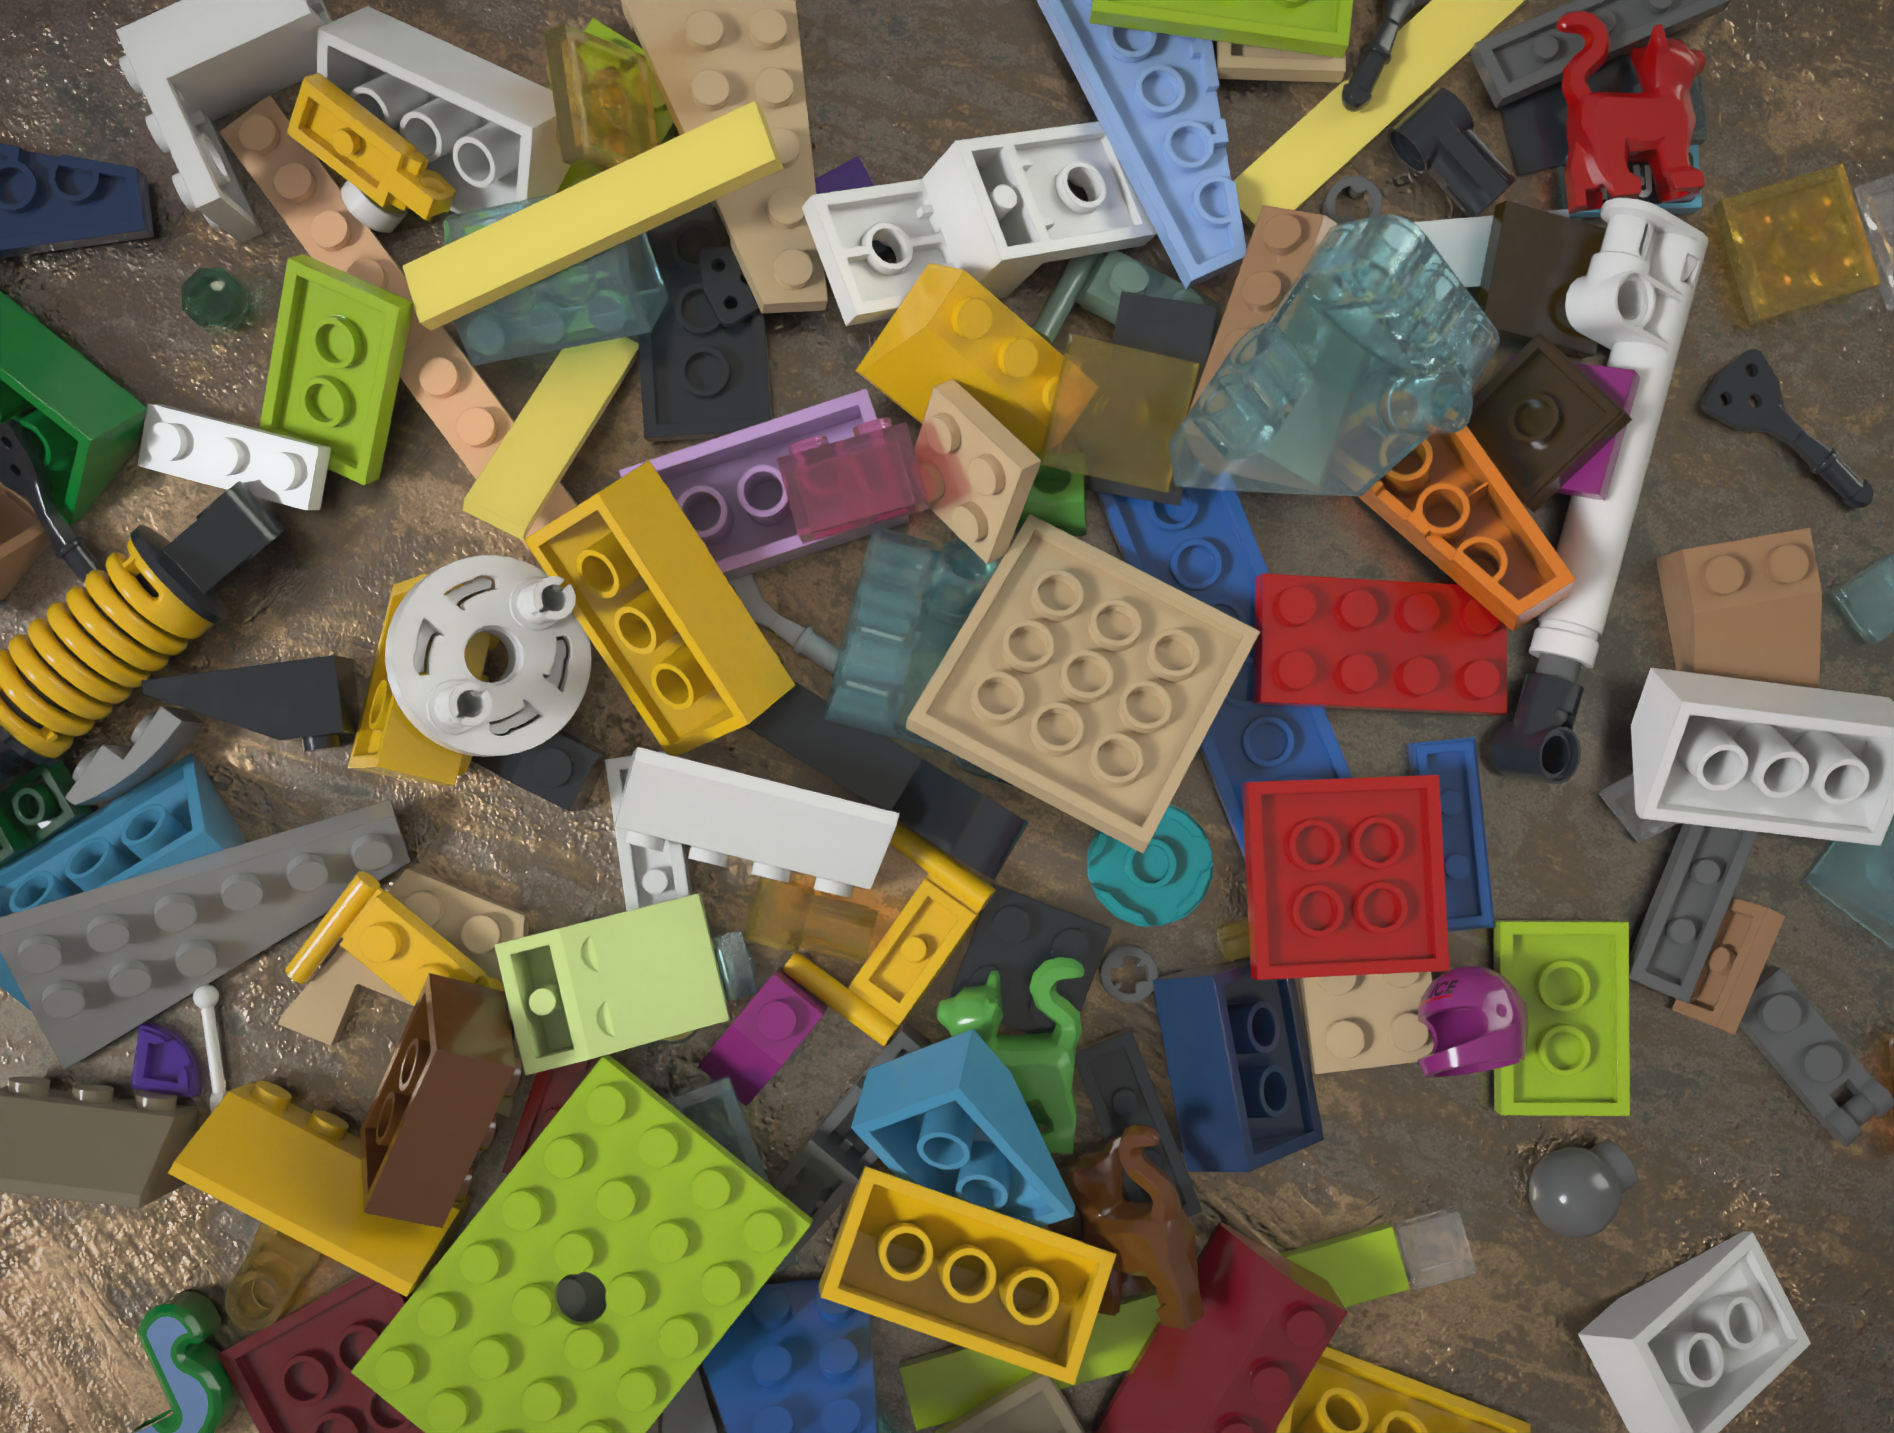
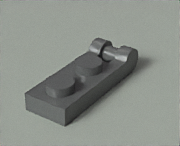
M1770 966L1762 972L1739 1026L1827 1132L1840 1144L1849 1146L1862 1135L1860 1126L1875 1115L1882 1118L1894 1108V1098L1885 1087L1872 1078L1780 967ZM1845 1083L1854 1096L1839 1107L1829 1095Z

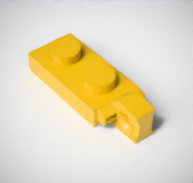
M316 73L304 77L287 129L288 135L381 207L392 204L403 211L411 209L424 220H429L432 216L443 212H449L457 190L437 171L426 169L429 160L423 153L417 152L418 148L322 74Z

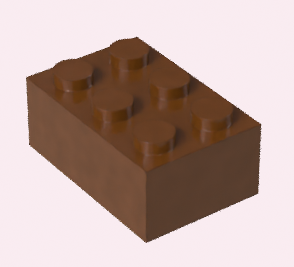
M429 973L360 1129L364 1213L443 1228L454 1202L462 1203L466 1198L471 1183L474 1158L478 1150L486 1151L490 1146L496 1128V1111L503 1097L510 1098L514 1094L521 1074V1059L514 1055L513 1039L515 1030L513 1022L508 1016L504 991Z

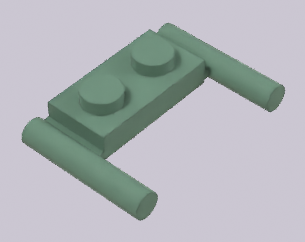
M1115 250L1109 251L1107 256L1098 253L1070 258L1032 326L1035 332L1052 345L1075 302L1080 304V307L1116 324L1122 291L1218 307L1211 343L1212 348L1223 315L1219 314L1223 304L1192 288L1185 289L1182 283Z

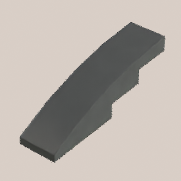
M906 1022L897 1032L891 1042L872 1061L771 1181L770 1185L813 1219L811 1226L780 1263L783 1268L855 1189L864 1167H871L879 1158L853 1131L851 1126L868 1069L932 1045L928 1039Z

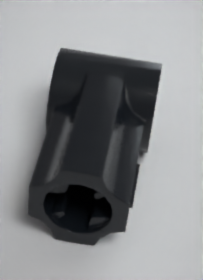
M1437 87L1388 130V140L1394 152L1409 168L1421 174L1427 172L1467 217H1477L1517 179L1473 132V118L1463 102L1446 88Z

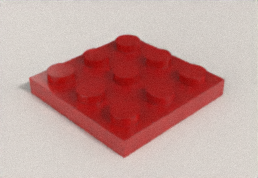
M1439 775L1242 783L1251 979L1268 980L1450 971Z

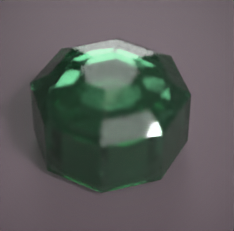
M198 268L182 285V310L198 326L208 332L233 331L249 315V290L224 268Z

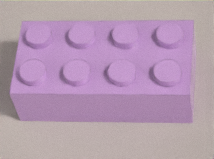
M867 388L650 460L700 539L705 543L728 582L909 522L908 511ZM645 462L619 470L620 476L623 477Z

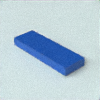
M1469 737L1407 743L1410 775H1439L1448 932L1495 927L1476 738Z

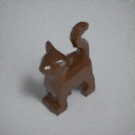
M1134 1124L1125 1128L1122 1137L1116 1136L1111 1138L1103 1151L1084 1153L1075 1158L1070 1164L1062 1166L1059 1169V1173L1073 1200L1075 1209L1079 1212L1082 1242L1116 1254L1098 1313L1115 1316L1120 1312V1297L1135 1292L1146 1293L1151 1289L1152 1282L1157 1288L1156 1293L1160 1307L1156 1311L1161 1325L1188 1330L1205 1315L1199 1291L1200 1282L1195 1253L1196 1230L1181 1208L1179 1195L1172 1179L1160 1167L1150 1161L1144 1152L1146 1147L1159 1145L1161 1141L1159 1132L1154 1126ZM1123 1167L1128 1176L1150 1194L1153 1202L1135 1203L1126 1201L1122 1197Z

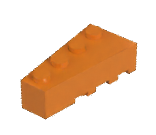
M1426 368L1343 420L1327 470L1510 630H1516L1569 596L1576 581L1575 577Z

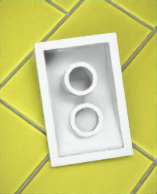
M1743 1231L1623 1295L1578 1333L1629 1433H1719L1811 1344L1752 1231Z

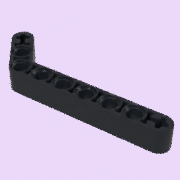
M794 680L795 686L750 724L745 725L748 729L880 809L899 813V821L993 880L996 879L1029 824L1028 821L889 739Z

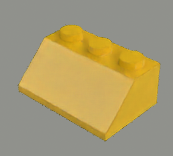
M928 263L855 370L921 424L923 423L934 386L954 379L1034 454H1040L1063 440L1098 388V385L967 271Z
M422 574L394 584L392 587L348 768L437 786H455L457 776H463L466 773L472 756L446 749L424 736L415 728L398 706L386 671L385 648L390 623L405 595L416 583L428 575ZM458 584V585L452 587L451 589H449V590L446 591V592H449V591H451V590H453V589H456V588H458V587H461V586H463L464 584ZM483 592L473 593L464 597L457 603V606L460 607V604L467 599ZM478 632L470 638L465 647L464 658L470 673L478 680L489 683L488 676L483 675L482 672L487 651H492L496 648L499 638L487 632ZM432 637L428 641L425 652L424 672L418 673L421 676L427 675V659L433 640Z

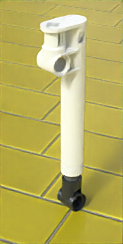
M1614 198L1607 200L1602 205L1600 215L1608 225L1601 250L1592 256L1587 275L1577 278L1570 285L1566 294L1565 309L1571 326L1579 333L1611 350L1607 367L1632 369L1641 378L1630 413L1632 421L1627 424L1606 500L1571 495L1556 552L1576 581L1567 598L1538 616L1540 625L1534 631L1529 649L1531 655L1539 658L1535 673L1526 674L1514 720L1504 723L1499 728L1492 743L1493 763L1496 769L1504 776L1551 784H1562L1570 780L1580 763V743L1575 732H1573L1584 688L1577 684L1581 668L1591 669L1594 667L1599 648L1597 639L1603 634L1709 242L1708 237L1698 229L1665 209L1639 199Z

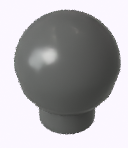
M1605 1139L1590 1150L1580 1147H1565L1545 1155L1537 1163L1531 1174L1529 1198L1535 1214L1549 1229L1570 1238H1586L1602 1232L1617 1216L1622 1202L1621 1194L1639 1182V1177L1634 1165L1624 1151L1613 1141Z

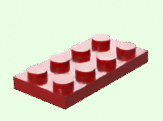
M1262 573L1255 577L1254 628L1260 631L1254 642L1253 704L1489 716L1507 713V626L1459 584Z

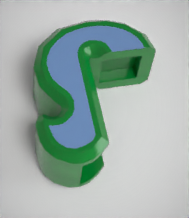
M182 1291L173 1294L149 1310L140 1322L136 1334L171 1408L139 1423L127 1433H217L230 1421L240 1396L217 1355L221 1351L204 1341V1339L221 1327V1317L207 1297L197 1292Z

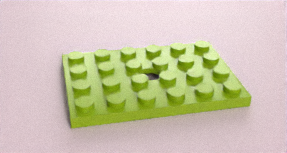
M609 1054L604 1055L351 1373L425 1433H646L811 1226L813 1219ZM588 1272L602 1281L606 1288L605 1299L607 1306L601 1316L592 1321L578 1322L570 1319L561 1311L557 1302V1289L560 1281L569 1274Z

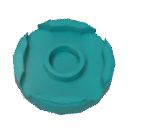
M1169 804L1144 854L1096 829L1087 849V876L1096 898L1115 917L1136 926H1163L1187 917L1204 900L1213 878L1212 850L1204 828L1187 811Z

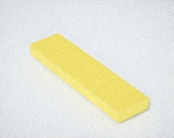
M583 316L464 498L463 511L524 540L638 358L639 343Z

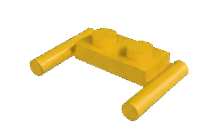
M899 820L889 845L929 874L922 881L860 969L851 985L847 988L798 951L791 956L782 971L883 1047H886L891 1042L903 1021H907L980 917L979 913L988 904L996 891L991 885Z
M359 871L285 968L286 974L293 981L306 984L342 937L343 940L339 944L413 1006H415L429 973L505 992L504 984L501 981L487 976L484 970L388 891H384L374 876L364 871Z

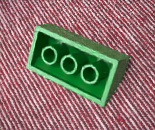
M0 291V424L9 419H14L21 424L41 456L52 487L51 496L57 511L64 521L71 526L82 518L136 452L147 408L136 400L129 391L121 388L91 364L79 351L71 348L41 324L34 315L21 308Z

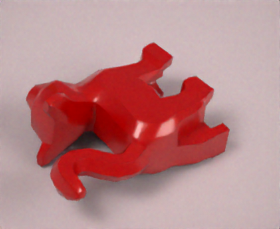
M1583 10L1566 12L1559 17L1556 25L1558 32L1579 34L1585 40L1584 48L1563 69L1562 91L1568 104L1566 131L1569 152L1564 176L1569 214L1601 210L1603 192L1598 190L1601 188H1606L1612 198L1636 199L1641 194L1642 182L1640 177L1629 172L1627 161L1646 159L1652 172L1655 192L1661 204L1689 201L1700 194V190L1705 186V178L1701 170L1690 166L1688 156L1696 123L1689 90L1694 79L1705 67L1706 58L1701 50L1688 48L1681 39L1666 38L1662 24L1654 25L1649 43L1644 48L1637 47L1630 51V58L1643 92H1592L1587 84V80L1606 62L1611 43L1607 26L1594 13Z

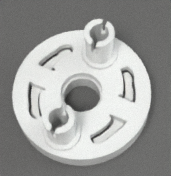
M481 555L457 560L421 579L405 595L396 609L388 629L385 648L388 681L395 700L407 719L424 736L436 744L470 756L489 757L520 753L534 748L553 737L566 725L578 709L584 697L591 671L590 640L572 613L576 600L573 587L568 584L561 588L559 586L565 579L557 576L548 577L543 570L532 564L498 555ZM479 576L491 577L495 581V589L483 592L491 589V580L486 578L473 579ZM467 581H471V582H468V583L464 584V585L461 586V587H458V588L453 589V590H451V591H449V592H446V591H448L449 589H451L452 587H454V586H456V585H458V584H461V583H464V582H467ZM483 592L467 599L460 604V607L457 606V603L464 597L473 593ZM478 632H487L495 635L504 643L508 652L507 669L503 676L493 683L483 682L475 678L465 663V647L470 638ZM432 637L433 640L427 659V675L421 676L418 673L424 672L425 652L428 641ZM556 637H563L568 647L565 675L560 690L557 687L562 675L563 659L566 657V646L563 640L557 641ZM537 714L540 715V717H539L538 719H536V720L533 721L532 723H530V724H528V725H526V726H524V727H522V728L513 730V731H511L510 733H508V734H506V735H504V736H497V735H496V734L505 733V732H507L510 728L517 727V726H519V725H521V724H523V723L529 721L530 719H532L533 717H535Z

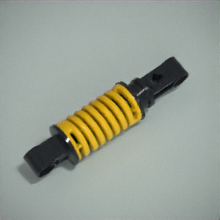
M240 480L195 517L196 521L172 542L155 530L145 525H139L131 532V537L127 544L130 557L119 552L111 553L106 560L107 572L91 570L85 578L86 587H71L66 594V603L54 602L47 610V619H34L29 623L28 635H15L10 639L8 649H0V784H7L19 774V766L26 759L37 765L54 766L62 759V754L71 747L74 736L88 733L92 729L95 720L105 718L111 713L114 704L128 699L133 688L142 686V680H149L151 672L163 669L168 664L170 656L182 653L186 649L189 639L202 636L213 625L221 624L228 618V609L213 586L238 565L242 567L285 530V527Z

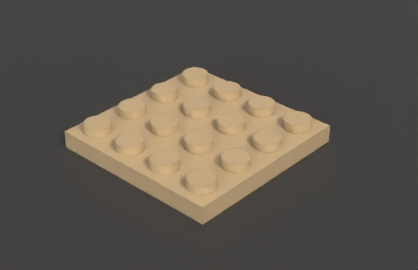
M1029 514L908 716L906 729L1144 854L1260 631Z

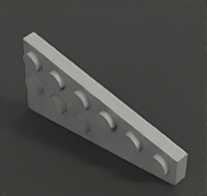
M387 800L0 917V952L63 1070H66L194 993L198 988L209 984L328 912L359 871L367 872L380 881L408 864L410 858L391 800Z

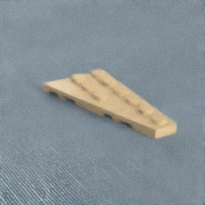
M621 0L626 20L640 41L649 61V70L679 135L754 100L762 108L783 169L712 201L711 204L713 207H716L731 239L730 246L762 314L826 310L828 298L825 270L802 210V206L809 197L816 194L796 0Z

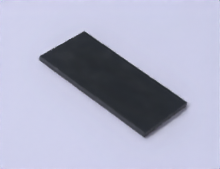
M1630 53L1606 61L1587 80V84L1592 92H1643L1632 64ZM1562 81L1499 107L1517 177L1566 165L1569 152L1566 131L1568 104L1562 91ZM1692 84L1689 92L1696 117L1693 134L1703 132L1705 129Z
M1121 291L1086 489L1181 506L1190 453L1181 433L1209 357L1218 307Z

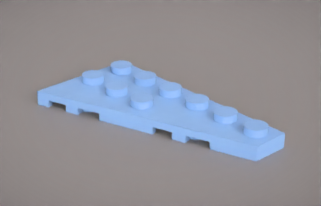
M1036 0L1185 289H1189L1240 266L1247 249L1236 183L1231 180L1226 152V145L1229 140L1225 119H1221L1217 97L1219 80L1212 40L1091 24L1089 19L1092 0Z

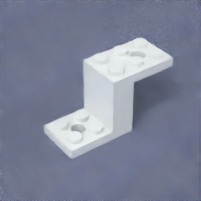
M181 0L115 30L126 53L125 56L119 58L120 67L133 90L138 95H145L153 112L145 117L148 129L159 148L166 154L171 152L179 170L178 173L172 175V180L180 198L191 212L199 210L203 213L213 229L216 230L221 227L240 243L264 232L213 121L303 81L305 76L317 73V28L332 22L322 0Z

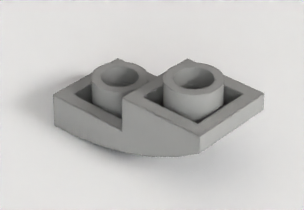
M160 707L158 712L153 711L149 713L136 726L131 736V742L134 743L132 748L129 746L102 745L100 749H94L89 752L75 768L73 779L76 782L65 796V799L74 805H102L118 798L166 767L192 741L205 723L186 709Z

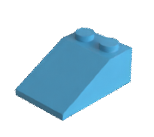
M974 1029L868 1069L851 1128L896 1177L1039 1227L1074 1216L1075 1205L1012 1073Z

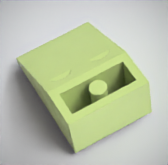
M701 893L494 945L525 1075L590 1060L731 1019Z

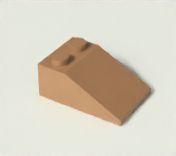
M1810 528L1683 549L1656 558L1676 671L1820 689L1822 589Z

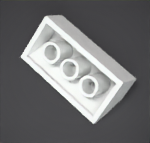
M369 6L317 28V73L322 74L418 148L417 152L424 154L429 160L426 169L437 171L457 190L450 208L451 211L486 227L556 194L573 162L578 102Z
M1650 668L1631 723L1635 812L1640 818L1881 846L1894 814V702L1889 697Z
M637 747L633 752L614 827L627 830L624 843L663 852L665 840L691 846L689 859L726 868L730 855L754 861L751 874L789 883L791 871L815 876L816 880L813 888L815 890L851 898L854 886L871 890L895 831L899 813Z

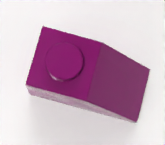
M781 967L772 974L698 1065L700 1069L746 1107L782 1067L823 1017L828 1008L816 996L783 973Z

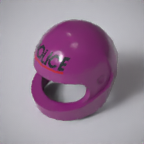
M1463 966L1446 971L1430 983L1421 997L1418 1012V1021L1428 1027L1434 1038L1432 1052L1417 1059L1424 1077L1439 1078L1478 1073L1507 1067L1525 1060L1529 1031L1527 1006L1515 987L1503 975L1489 968Z

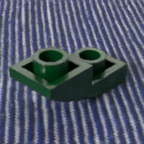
M62 759L52 767L42 764L37 765L0 792V868L92 812L89 805H74L65 799L75 781Z

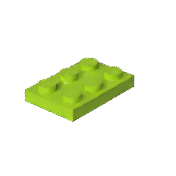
M305 254L289 257L287 259L259 429L331 447L328 463L329 470L364 486L379 480L414 303Z
M1495 920L1494 971L1503 975L1515 987L1526 1003L1529 1031L1525 1060L1514 1065L1494 1069V1111L1500 1115L1630 1116L1629 922L1596 920Z

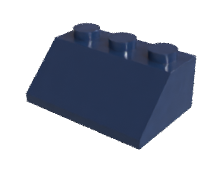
M1250 958L1190 968L1152 980L1156 998V1011L1160 1020L1167 1058V1072L1171 1081L1178 1119L1179 1138L1183 1147L1187 1172H1251L1324 1140L1295 978L1251 979Z

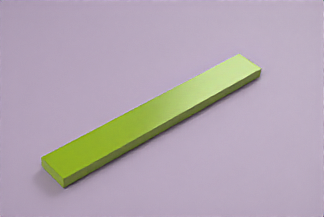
M1388 1222L1278 1253L1327 1280L1345 1308L1410 1289L1393 1227ZM1157 1288L1146 1293L1142 1292L1121 1298L1120 1312L1115 1316L1097 1313L1075 1385L1130 1370L1160 1320L1156 1311L1160 1307L1156 1293ZM959 1345L899 1363V1370L916 1431L953 1421L1034 1372ZM1054 1379L1060 1390L1075 1386Z

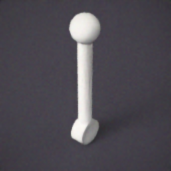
M207 984L198 988L193 993V1001L196 1006L201 1008L212 1086V1094L210 1096V1109L212 1113L228 1091L225 1088L214 1009L219 1000V992L214 986Z

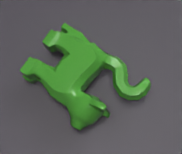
M1064 957L1045 961L1033 973L1029 987L1036 1007L1055 1022L1056 1028L1053 1033L1028 1035L997 1034L1003 1018V1003L1001 999L1000 975L998 971L992 970L986 985L964 987L956 997L940 1000L937 1007V1019L948 1029L952 1037L974 1029L1012 1073L1037 1128L1042 1129L1045 1125L1048 1126V1129L1040 1132L1049 1153L1073 1154L1077 1103L1072 1083L1076 1047L1082 1034L1080 1012L1068 1000L1057 993L1056 986L1059 981L1083 977L1085 971L1080 962L1073 958Z

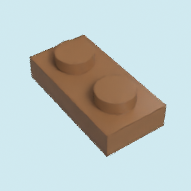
M1732 897L1689 1003L1676 999L1672 1010L1687 1018L1735 1036L1785 916L1768 907Z

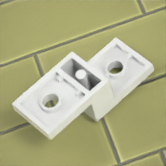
M1099 121L956 140L922 179L811 195L802 206L804 216L846 326L892 318L928 263L967 271L999 299L1007 297L1042 263L1144 246L1157 234ZM1067 179L1073 184L1084 188L1088 196V202L1080 200L1071 192ZM872 240H879L882 244L891 247L896 255L897 264L885 262L878 257L872 247Z

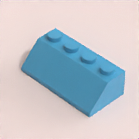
M191 753L1 867L0 917L246 843L245 836L200 760ZM0 952V987L31 1011Z

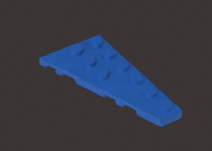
M821 1279L763 1285L701 1363L727 1433H878L872 1315L820 1297L818 1286Z

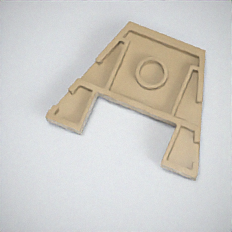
M407 868L388 890L392 896L484 970L487 976L498 979L503 983L494 945L528 936L530 914L416 868ZM340 946L281 1015L278 1025L331 1046L339 1043L361 986L407 1004L410 1003ZM506 998L509 1019L512 1020L508 1001ZM515 1034L513 1039L514 1055L515 1057L520 1058V1051ZM518 1089L515 1090L510 1098H502L496 1111L497 1113L509 1117L515 1112L518 1103Z

